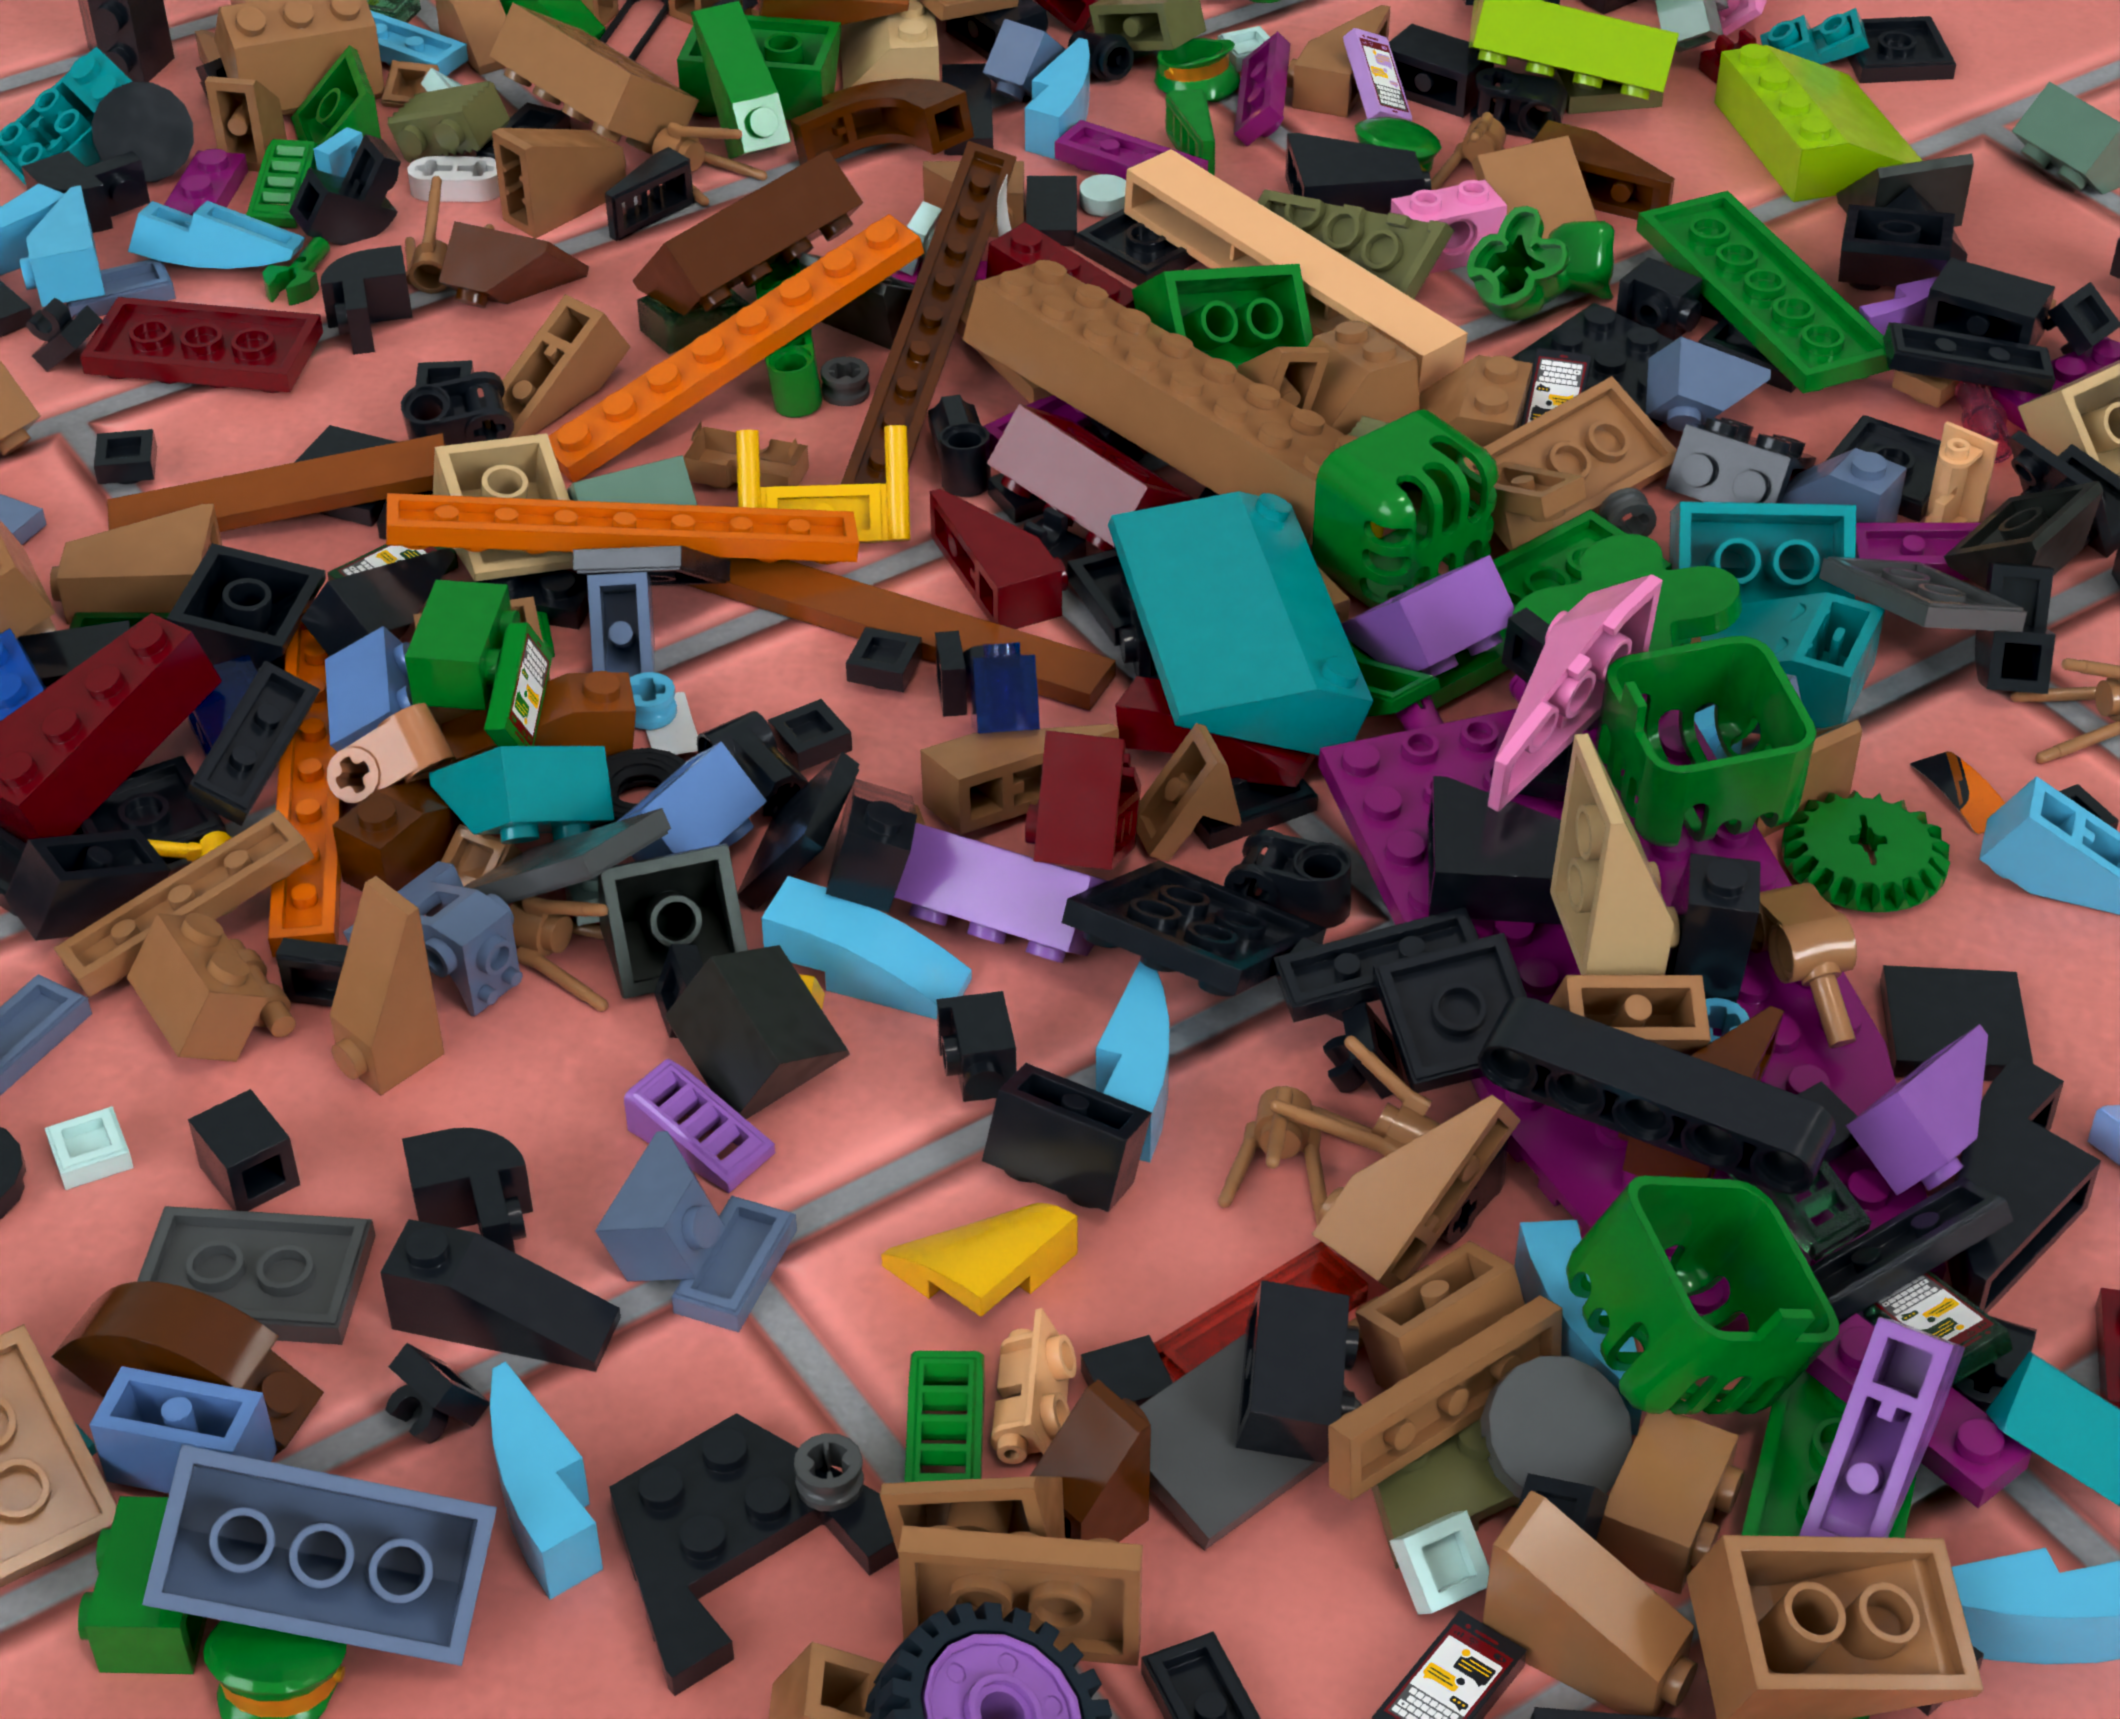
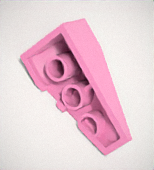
M1651 574L1591 592L1569 612L1563 610L1556 615L1547 630L1543 650L1495 758L1488 807L1499 812L1574 741L1575 734H1581L1600 716L1609 666L1618 658L1649 651L1662 579Z

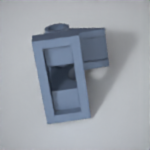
M439 861L397 891L419 908L430 971L439 977H446L447 975L452 977L471 1016L475 1017L489 1005H493L499 997L521 982L523 974L519 968L512 926L514 924V916L507 903L498 895L492 893L485 895L477 889L464 887L454 864ZM353 925L343 931L348 943Z

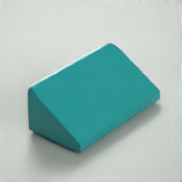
M2029 1351L1986 1410L1987 1415L2006 1435L2120 1506V1408Z

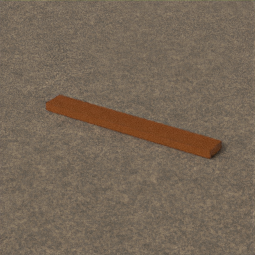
M723 558L730 560V581H726V584L687 585L858 639L865 627L922 637V659L935 663V633L959 630L963 652L974 646L991 647L994 668L980 669L975 671L976 673L992 672L993 681L1086 710H1091L1116 676V660L790 560L768 563L749 558Z

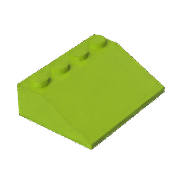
M1474 0L1469 48L1480 50L1478 60L1506 66L1509 57L1526 61L1525 71L1554 77L1555 69L1575 73L1573 83L1601 89L1603 80L1622 84L1620 94L1649 100L1650 92H1664L1679 33L1542 0Z
M1747 44L1740 49L1721 51L1714 103L1793 202L1837 196L1836 193L1877 168L1923 161L1849 74L1769 45Z

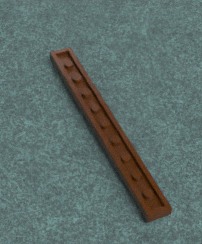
M968 141L841 485L886 484L885 426H907L909 466L997 217V201L1000 189L1007 174L1008 186L1017 159L1016 156Z

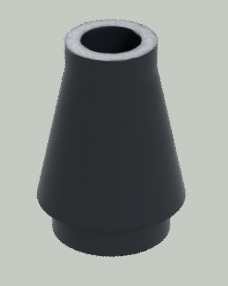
M1078 30L1070 37L1068 47L1078 38L1088 40L1090 71L1100 80L1108 82L1119 80L1125 77L1131 70L1134 53L1123 36Z

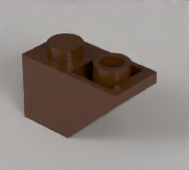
M1099 1379L1085 1389L1030 1476L1062 1477L1066 1539L1090 1540L1094 1538H1108L1120 1542L1149 1520L1151 1424L1145 1413L1135 1402L1128 1398L1121 1399Z

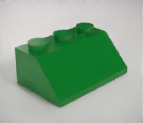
M745 15L778 91L785 120H791L823 106L821 97L835 91L841 22ZM693 24L677 58L679 88L699 99L694 112L702 116L714 117L718 115Z
M1300 264L1164 271L1132 289L1135 309L1147 314L1151 319L1150 322L1169 333H1176L1187 337L1193 342V347L1212 358H1219L1232 363L1236 369L1238 365L1273 348L1307 347L1313 339Z

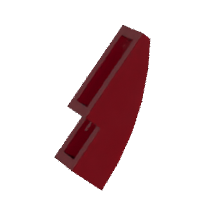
M1136 676L1115 704L1119 738L1125 739L1126 749L1175 753L1191 730L1175 726L1160 679ZM1210 733L1228 765L1231 779L1237 777L1251 783L1297 787L1316 757L1315 754Z

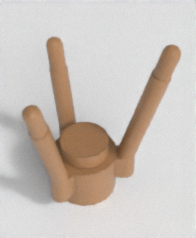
M1485 112L1482 114V117L1472 121L1463 142L1457 144L1454 153L1431 180V190L1439 189L1463 159L1467 158L1472 162L1477 155L1505 149L1503 148L1506 139L1505 128L1501 122L1493 118L1490 112Z
M670 122L668 127L662 129L654 139L652 155L669 147L690 159L691 172L699 169L702 163L705 162L761 181L767 179V173L763 170L705 151L703 145L698 140V138L741 139L743 134L739 129L683 126ZM692 184L694 200L701 206H707L709 199Z
M434 176L431 180L422 244L416 247L414 238L407 237L405 239L407 284L413 285L418 290L429 294L439 293L447 288V286L439 283L448 248L447 244L436 240L442 179L439 176ZM487 224L484 227L493 230L495 229L494 226L491 224Z
M2066 658L2061 663L2062 668L2065 670L2108 678L2100 681L2097 687L2049 688L2048 694L2012 692L2011 700L2013 702L2095 700L2099 713L2105 717L2109 716L2112 720L2116 721L2037 753L2035 759L2038 763L2044 764L2120 735V665Z
M538 896L514 902L510 909L514 916V924L512 926L516 948H518V962L537 969L596 1010L606 1011L608 1002L545 958V956H549L553 952H563L568 946L572 934L604 940L600 924L592 923L577 926L575 919H571L566 915L603 917L607 915L608 907L600 903L551 900Z
M1351 1035L1345 1038V1047L1403 1103L1400 1109L1387 1103L1372 1129L1312 1105L1313 1111L1279 1099H1273L1269 1104L1271 1111L1374 1150L1384 1156L1440 1125V1123L1425 1116L1432 1101L1411 1090L1372 1051L1370 1052L1356 1037Z
M1276 1086L1266 1090L1261 1095L1256 1120L1246 1124L1243 1143L1225 1180L1218 1203L1222 1208H1227L1231 1205L1257 1148L1261 1147L1267 1154L1266 1165L1271 1169L1279 1166L1280 1159L1291 1158L1301 1151L1305 1155L1312 1205L1318 1226V1214L1324 1201L1327 1199L1319 1151L1321 1132L1271 1111L1269 1104L1273 1099H1279L1313 1111L1312 1102L1304 1092L1289 1086Z

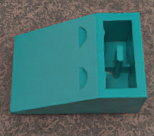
M95 47L87 55L76 60L71 70L52 88L43 91L36 98L35 103L15 122L6 125L1 130L0 159L25 185L22 166L67 150L85 167L102 162L92 141L91 121L99 102L114 88L133 81L98 47Z
M1829 592L1743 603L1741 614L1735 623L1716 634L1702 636L1701 642L1729 636H1747L1765 643L1775 654L1784 672L1797 676L1801 701L1814 722L1815 728L1822 729L1847 721L1875 664L1885 609Z

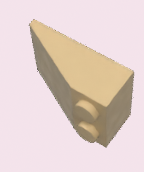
M547 433L435 447L433 495L570 500ZM454 548L475 582L573 568V552L548 551L542 554H530L522 550L488 549L482 552H471L463 548Z
M1575 734L1550 894L1581 975H1665L1670 948L1677 947L1680 939V925L1677 912L1673 906H1666L1661 894L1659 868L1654 861L1648 862L1637 833L1589 734Z

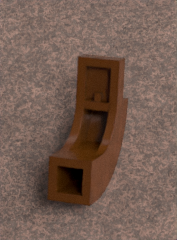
M890 79L845 88L821 97L823 106L790 120L800 165L826 150H829L834 159H838L865 147L887 143L910 144L935 155L975 137L966 91L945 82L929 79Z
M130 1282L111 1288L91 1304L51 1356L102 1397H105L121 1366L261 1392L264 1395L277 1447L275 1455L288 1446L324 1393L271 1350L279 1336L246 1313L212 1296L193 1289L163 1282Z

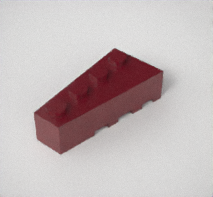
M151 613L0 721V827L27 841L28 839L72 835L83 824L82 822L88 819L222 682V679L192 631Z

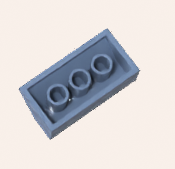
M181 1444L142 1605L462 1666L497 1507Z

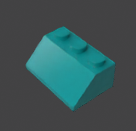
M1680 501L1670 511L1669 562L1672 564V570L1697 566H1711L1724 569L1733 574L1738 580L1742 604L1822 592L1855 599L1854 594L1819 579L1823 558L1828 559V556L1856 558V505Z

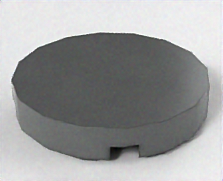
M1540 1356L1508 1371L1489 1392L1480 1419L1482 1438L1486 1436V1447L1491 1455L1487 1459L1494 1475L1519 1499H1521L1528 1473L1594 1486L1607 1494L1613 1487L1633 1445L1630 1415L1617 1388L1595 1367L1570 1356Z

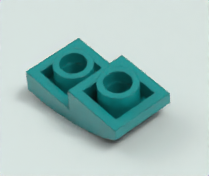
M1856 8L1843 14L1830 16L1822 24L1812 29L1806 17L1802 15L1791 21L1778 23L1770 31L1760 35L1762 45L1772 46L1818 64L1836 61L1870 48L1863 21Z

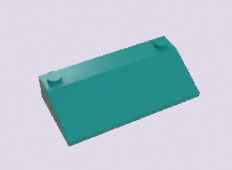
M1237 491L1111 515L1108 528L1175 726L1192 729L1196 723L1205 725L1212 734L1319 755L1320 748L1355 741L1370 710L1373 699L1291 503L1271 493H1262L1260 496Z

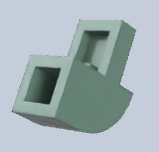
M1655 0L1661 29L1679 33L1675 51L1680 53L1717 40L1718 36L1723 34L1718 12L1729 8L1727 0Z

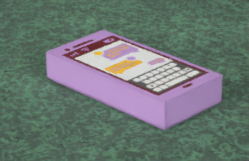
M1353 28L1343 36V42L1367 119L1392 117L1411 122L1413 120L1388 38Z

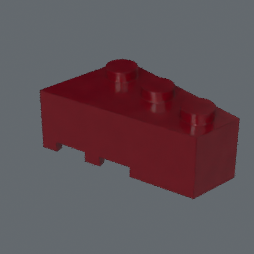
M1046 730L1040 796L1037 805H1029L1025 824V842L1035 844L1033 861L1112 870L1135 848L1141 782L1135 767H1130L1131 755L1130 753H1125V739Z

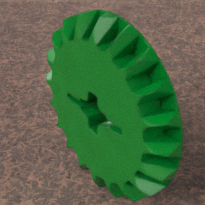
M1853 790L1848 798L1844 799L1835 793L1829 792L1823 802L1808 800L1804 810L1796 811L1789 825L1784 829L1781 852L1784 863L1799 884L1809 882L1816 887L1819 894L1827 902L1856 911L1893 912L1917 906L1930 899L1939 891L1947 878L1950 865L1948 860L1950 844L1942 841L1941 827L1927 824L1926 812H1908L1904 800L1891 804L1883 801L1880 793L1871 799L1863 798L1857 791ZM1859 839H1861L1862 844L1869 845L1871 851H1876L1873 855L1872 864L1870 863L1868 852H1865L1863 846L1859 844Z

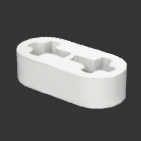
M428 156L416 159L407 167L411 195L421 201H428L431 180L434 176H439L442 179L440 202H484L500 196L496 161L491 157Z

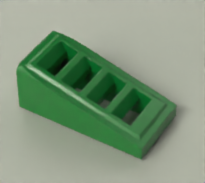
M1203 89L1168 92L1166 94L1165 129L1170 141L1177 151L1208 160V172L1215 176V138L1206 93H1203Z
M271 140L263 157L247 216L281 228H297L298 223L289 210L308 169L313 168L317 170L314 148L318 146L317 143L301 140Z
M1356 657L1373 699L1366 717L1398 713L1440 689L1439 680L1437 677H1433V675Z
M914 1351L910 1355L905 1482L981 1479L985 1403L984 1355L981 1352ZM925 1411H967V1414H925ZM924 1440H966V1444L924 1443ZM922 1466H966L965 1473H922Z

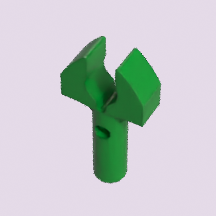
M315 237L290 266L269 264L262 274L266 295L270 302H274L279 293L284 289L287 292L289 306L305 302L316 295L319 291L317 273L313 271L329 253L330 245L328 241L322 237Z

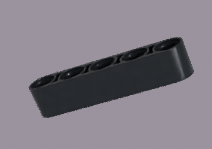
M1516 997L1506 1003L1477 1057L1478 1066L1483 1075L1493 1084L1505 1090L1788 1195L1801 1194L1810 1189L1836 1132V1123L1831 1114L1823 1106L1810 1099L1529 997Z

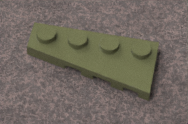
M1266 189L1258 200L1259 204L1415 299L1455 231L1444 222L1433 220L1429 222L1418 221L1406 215L1390 212L1388 215L1366 211L1358 206L1344 204V207L1324 203L1320 199Z

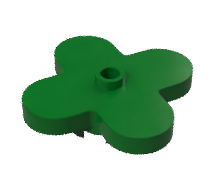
M1618 534L1597 541L1584 552L1581 558L1582 579L1580 582L1537 590L1524 597L1516 605L1513 615L1527 607L1550 625L1558 613L1563 610L1569 612L1587 594L1652 574L1663 580L1649 651L1690 644L1692 638L1716 634L1727 629L1739 618L1742 611L1739 582L1730 572L1711 566L1666 570L1664 568L1662 550L1657 542L1643 535Z

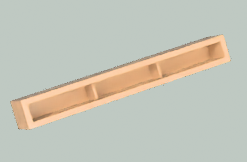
M1170 149L1127 169L1124 213L1137 222L1144 224L1146 228L1157 235H1163L1168 242L1176 247L1185 248L1190 256L1210 269L1300 264L1313 335L1335 330L1338 324L1346 321L1366 323L1369 327L1389 340L1394 341L1395 344L1418 358L1419 396L1423 390L1463 365L1468 335L1466 331L1176 151Z

